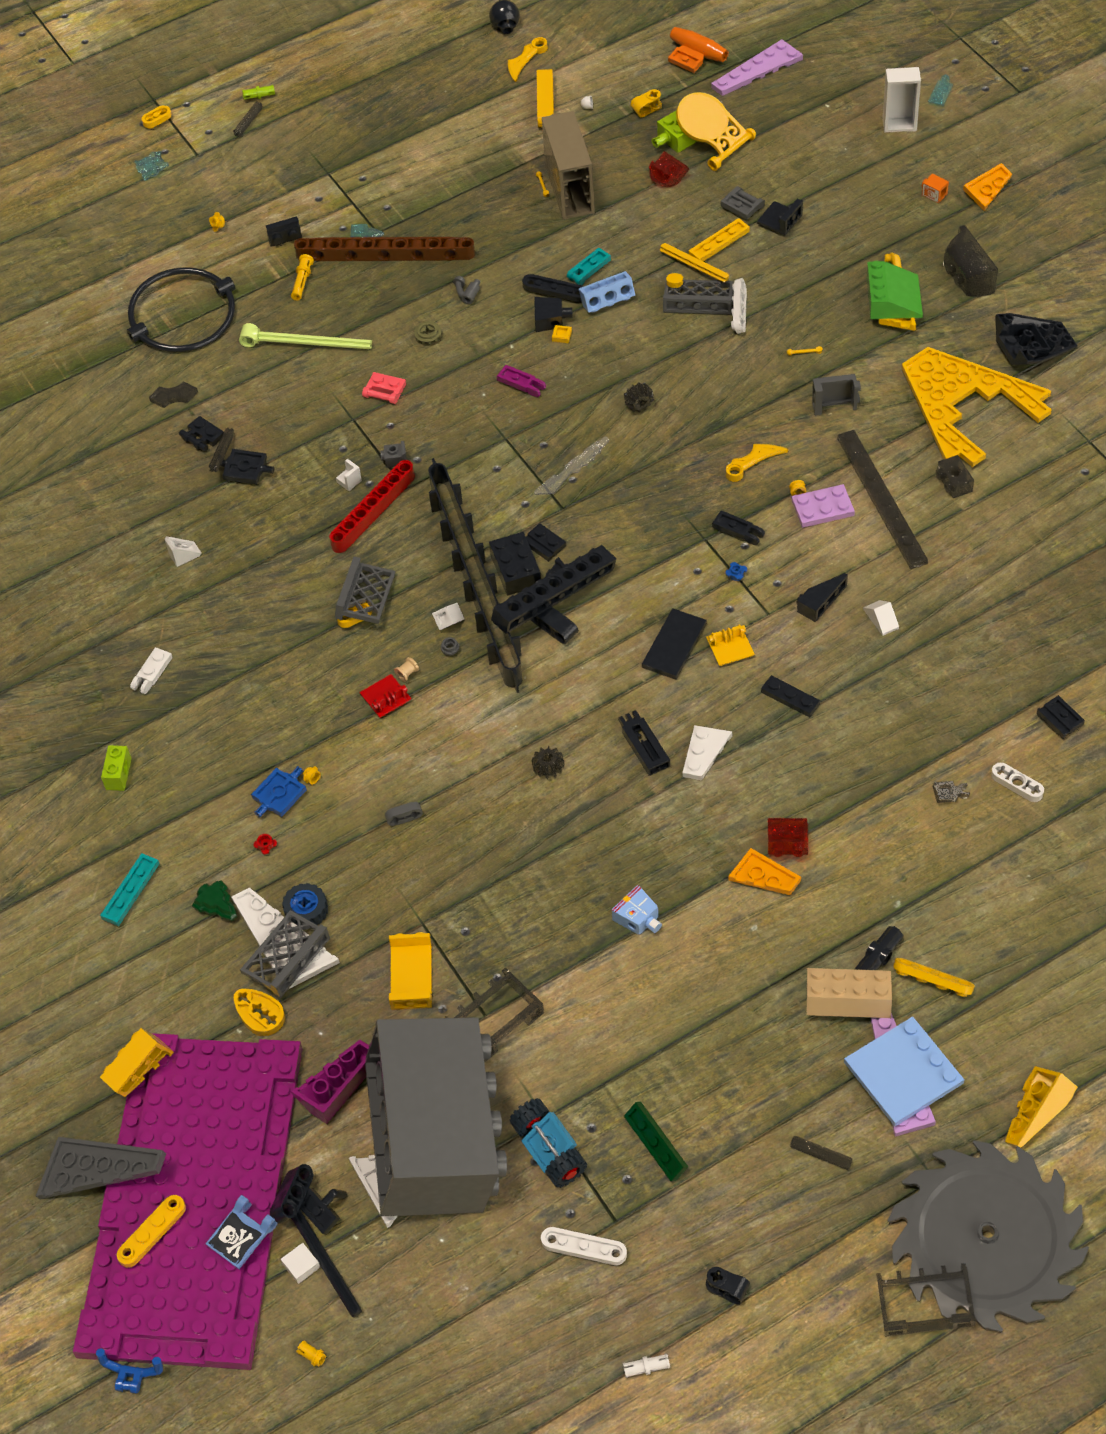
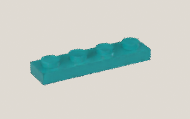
M143 853L140 854L101 913L102 920L116 926L121 924L159 866L158 859Z

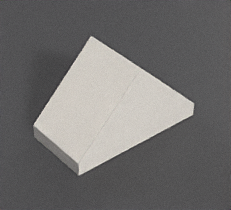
M167 536L165 538L168 553L177 567L202 554L194 541Z
M879 600L863 608L882 636L899 629L891 602Z

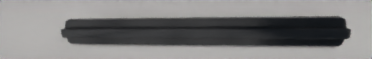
M299 1209L297 1215L292 1218L294 1224L352 1317L359 1315L362 1312L361 1307Z

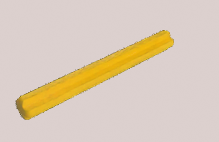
M667 243L661 244L660 252L723 283L728 282V273Z

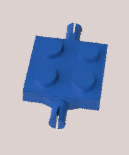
M297 766L291 774L275 768L251 794L252 799L261 804L254 811L256 816L260 818L269 810L282 817L307 791L306 786L297 780L298 776L303 773L302 768Z

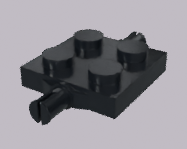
M232 449L230 456L226 460L218 458L215 460V466L225 467L222 476L223 480L257 485L263 472L273 474L275 470L274 466L265 465L267 460L266 453Z

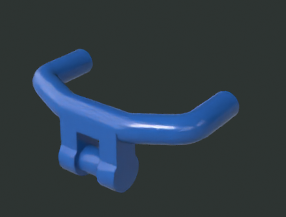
M102 1348L96 1351L97 1359L103 1367L119 1373L115 1382L116 1391L129 1390L131 1393L138 1394L143 1377L156 1376L163 1372V1364L159 1357L152 1359L153 1367L140 1368L121 1365L108 1359ZM127 1377L133 1378L132 1381H126Z

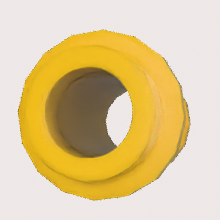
M305 1340L299 1344L296 1353L311 1361L313 1366H321L326 1359L322 1349L317 1350Z

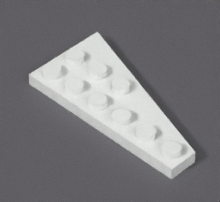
M251 888L232 896L234 904L260 947L284 916L277 909L267 904L266 900ZM291 920L287 924V928L297 926ZM302 930L303 937L309 936L306 932ZM299 931L288 933L289 940L300 938ZM285 934L277 935L274 939L275 943L286 941ZM301 943L290 945V952L299 950ZM287 946L276 948V955L288 953ZM323 947L290 988L340 963L339 959L335 955H331ZM273 949L265 950L263 952L265 957L273 956ZM288 958L277 960L278 967L285 966L289 962ZM270 961L271 967L275 968L274 961Z

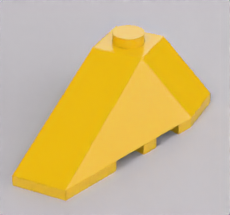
M1035 1066L1024 1083L1022 1090L1025 1093L1023 1099L1018 1101L1017 1108L1019 1111L1017 1117L1012 1119L1005 1142L1020 1148L1024 1146L1067 1106L1078 1087L1062 1073Z

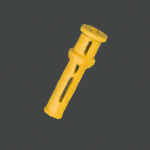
M307 254L299 257L300 263L296 268L297 277L291 294V298L296 301L302 298L306 279L311 274L310 267L314 263L313 257Z

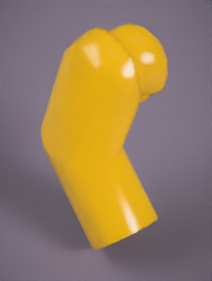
M893 252L884 255L885 262H891V264L902 268L899 255Z

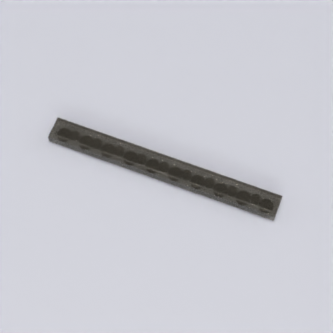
M855 430L838 434L837 440L910 570L928 564L925 553Z

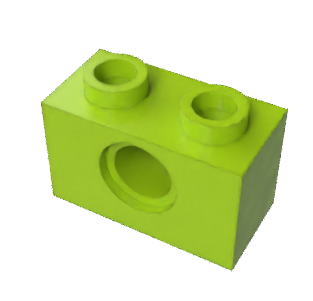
M108 745L101 776L106 790L125 791L131 764V756L127 746Z

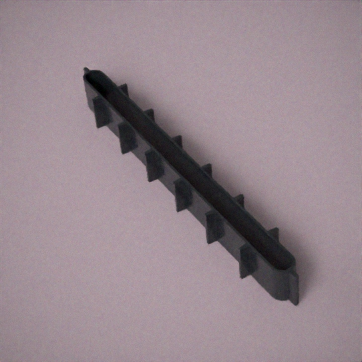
M432 458V465L428 469L431 485L429 499L431 511H439L442 521H440L442 541H451L454 551H451L454 572L462 570L465 578L463 582L465 601H473L477 610L474 613L477 633H486L489 644H487L489 665L497 663L505 685L515 688L516 692L519 693V685L523 681L519 656H522L520 637H511L510 632L507 634L503 632L516 665L514 668H508L502 661L437 491L436 484L442 483L447 486L493 608L498 604L495 596L497 594L495 573L487 574L483 565L486 563L483 543L475 544L473 539L472 514H464L461 508L463 501L460 483L452 485L445 465L436 463L435 459Z

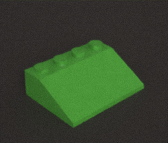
M885 261L867 262L870 319L923 318L918 274Z

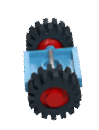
M530 1099V1102L526 1101L523 1106L520 1105L519 1109L515 1110L514 1114L510 1116L511 1119L509 1121L520 1137L524 1136L521 1140L557 1188L563 1187L564 1184L567 1186L569 1182H574V1179L576 1177L579 1178L581 1176L580 1173H584V1169L587 1168L586 1161L578 1150L575 1149L577 1146L576 1142L555 1113L549 1112L541 1099Z

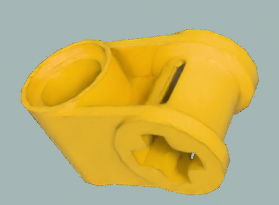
M652 89L633 98L630 106L639 117H645L662 108L660 101L661 93L659 90Z

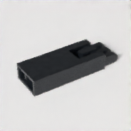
M636 710L632 711L634 718L629 713L625 714L627 721H625L623 716L618 717L622 726L623 736L648 776L670 767L668 755L644 717L641 718ZM641 730L647 740L643 741L642 739L640 742L639 739L642 737L638 731Z

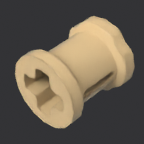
M409 657L406 658L404 664L394 669L396 676L403 682H406L413 672L419 670L417 663Z

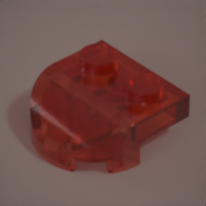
M664 151L656 162L651 161L649 176L654 183L660 186L672 187L677 185L690 169L687 165Z

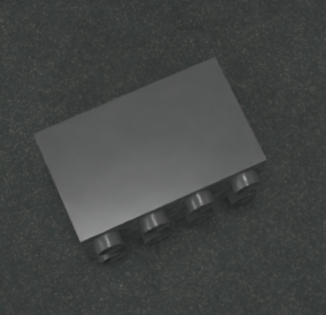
M479 1018L382 1019L376 1021L365 1059L380 1216L483 1213L489 1197L498 1195L499 1177H505L507 1173V1157L505 1150H496L494 1137H500L502 1120L500 1111H491L489 1098H495L496 1076L494 1072L485 1071L484 1060L491 1057V1038L489 1034L480 1033Z

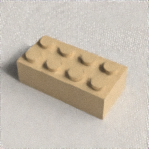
M807 968L806 1015L891 1018V971Z

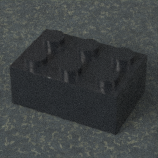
M524 531L489 541L490 555L507 596L519 593L524 588L534 585L536 581L541 579L540 569Z

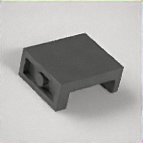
M855 374L813 379L812 406L815 416L822 415V407L850 403L853 410H857V403H860L858 391H861L860 381L856 380Z

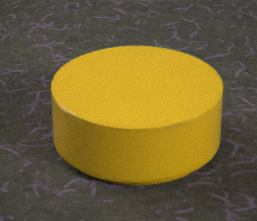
M678 273L669 274L666 277L667 286L671 288L681 287L683 285V276Z

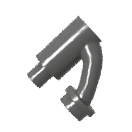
M462 276L455 277L453 284L456 286L458 296L465 304H472L480 290L479 285L481 282L475 279L463 291L465 279Z

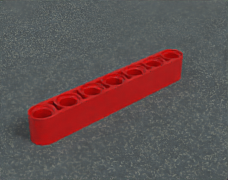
M400 461L330 533V543L335 553L345 552L413 482L415 475L411 461Z

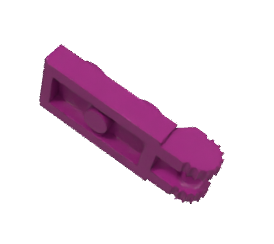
M505 365L496 376L497 381L528 392L534 397H539L540 390H544L547 386L544 381L535 378V376Z

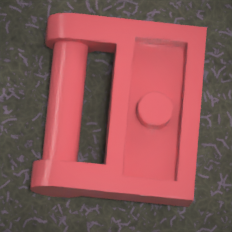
M373 372L367 386L363 388L362 397L378 398L389 401L391 404H396L406 386V379Z

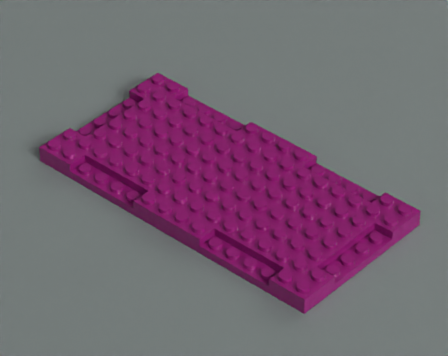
M151 1033L161 1039L174 1053L171 1056H164L158 1062L160 1066L156 1070L151 1068L143 1075L145 1080L127 1095L117 1144L163 1150L166 1153V1157L159 1174L106 1185L98 1224L100 1232L84 1309H81L73 1354L78 1359L98 1360L96 1351L102 1348L107 1358L112 1361L152 1363L154 1357H159L162 1364L251 1370L273 1231L264 1237L240 1269L208 1247L206 1242L233 1210L236 1201L241 1195L252 1204L244 1214L259 1225H261L266 1215H270V1208L281 1187L295 1096L291 1091L297 1087L303 1048L300 1041L259 1039V1043L179 1039V1036L174 1034ZM171 1195L180 1196L186 1205L184 1214L135 1266H122L117 1259L118 1249L167 1197ZM172 1203L170 1207H175L177 1203ZM126 1252L124 1256H129L131 1252Z

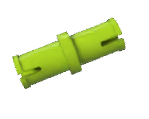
M273 85L256 86L253 89L242 90L244 100L251 98L261 99L263 96L275 95Z

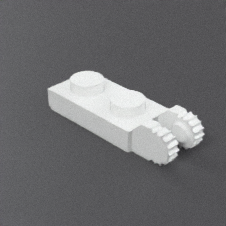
M155 647L138 674L133 678L130 688L137 690L143 681L140 692L146 694L152 685H155L171 661L172 654Z

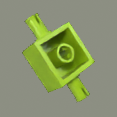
M676 111L657 121V137L651 140L655 148L666 143L677 153L698 142L688 137L681 130L677 123Z

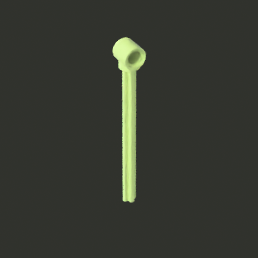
M246 323L242 326L239 337L240 344L245 347H253L255 344H259L260 341L357 349L372 348V340L260 332V329L251 323Z

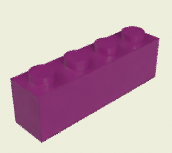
M358 1040L338 1055V1059L331 1064H326L322 1071L314 1077L310 1076L305 1080L306 1083L299 1088H294L291 1093L312 1115L328 1124L366 1078L365 1059L369 1045L362 1040Z

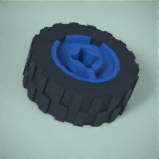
M301 883L293 886L283 897L282 906L285 916L291 910L316 925L322 923V920L326 918V913H328L326 896L317 885ZM292 918L291 921L298 926V921Z

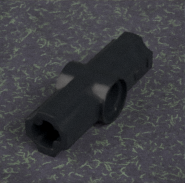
M888 926L877 941L874 940L869 945L864 958L854 970H878L881 966L884 967L890 960L893 950L903 939L904 935L900 929L895 926Z

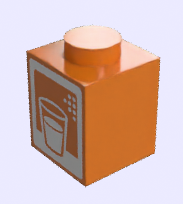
M932 173L922 182V195L939 203L948 194L949 181Z

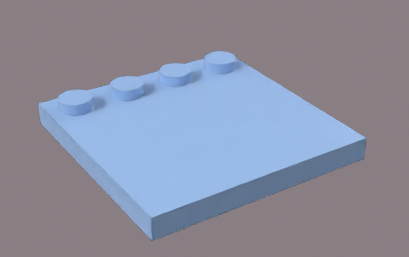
M913 1016L844 1058L846 1066L894 1127L964 1084V1078Z

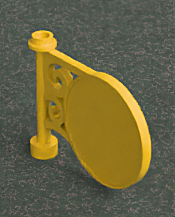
M700 92L691 93L685 96L677 107L676 119L681 130L693 140L710 144L719 153L718 157L713 156L707 161L709 168L713 171L718 170L721 167V162L746 141H753L755 139V130L752 128L745 130L725 109L723 104L712 95ZM728 120H729L734 126H729V127H727V126H728ZM728 144L729 148L723 151L725 146Z

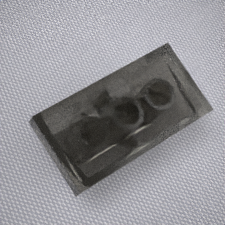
M965 225L960 226L958 234L950 241L945 250L943 265L947 273L953 277L955 284L959 285L966 296L982 297L994 294L998 268Z

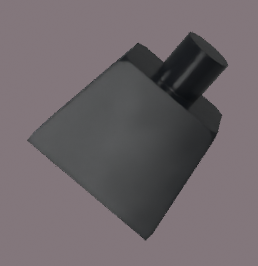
M534 297L536 332L553 330L555 325L563 326V318H573L572 307L562 308V299Z

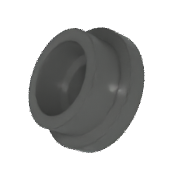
M445 638L441 643L442 653L445 655L456 654L459 651V643L454 638Z

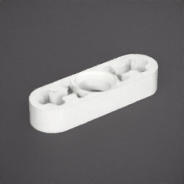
M996 763L993 766L991 777L997 783L1031 802H1038L1043 798L1044 787L1037 781L1005 763ZM1014 779H1019L1023 782V784L1017 786L1014 785L1012 781Z

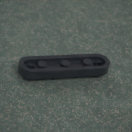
M534 274L525 275L522 279L523 288L527 291L575 302L582 301L579 288L584 287L582 285Z

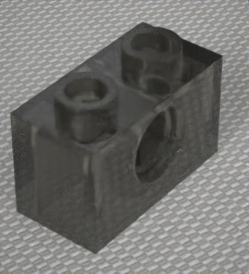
M958 455L938 461L936 476L943 482L946 492L950 493L953 499L973 492L974 479Z

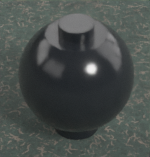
M498 0L489 11V19L495 29L503 34H510L519 22L520 12L512 1Z

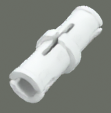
M665 1354L651 1358L645 1356L642 1357V1360L623 1363L625 1377L628 1378L643 1373L650 1375V1372L669 1369L670 1364L668 1355Z

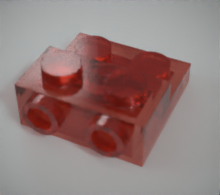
M807 818L767 819L768 855H774L775 857H781L782 855H794L795 857L808 855Z

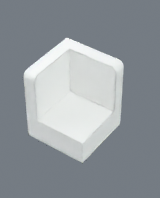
M347 459L345 460L346 470L336 477V481L346 490L350 491L362 480L359 467Z
M458 603L432 613L439 630L464 620Z

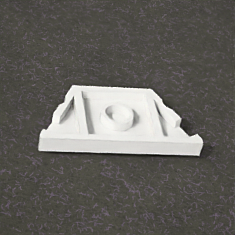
M369 1155V1158H356V1156H352L349 1158V1161L380 1215L375 1156ZM381 1216L387 1228L398 1217Z

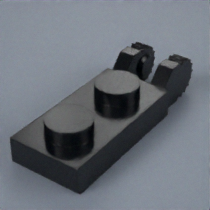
M722 510L712 523L713 528L746 540L749 544L758 545L760 542L758 537L765 535V531L761 527L759 528L749 521Z

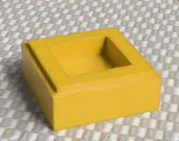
M555 325L552 342L569 344L572 327Z

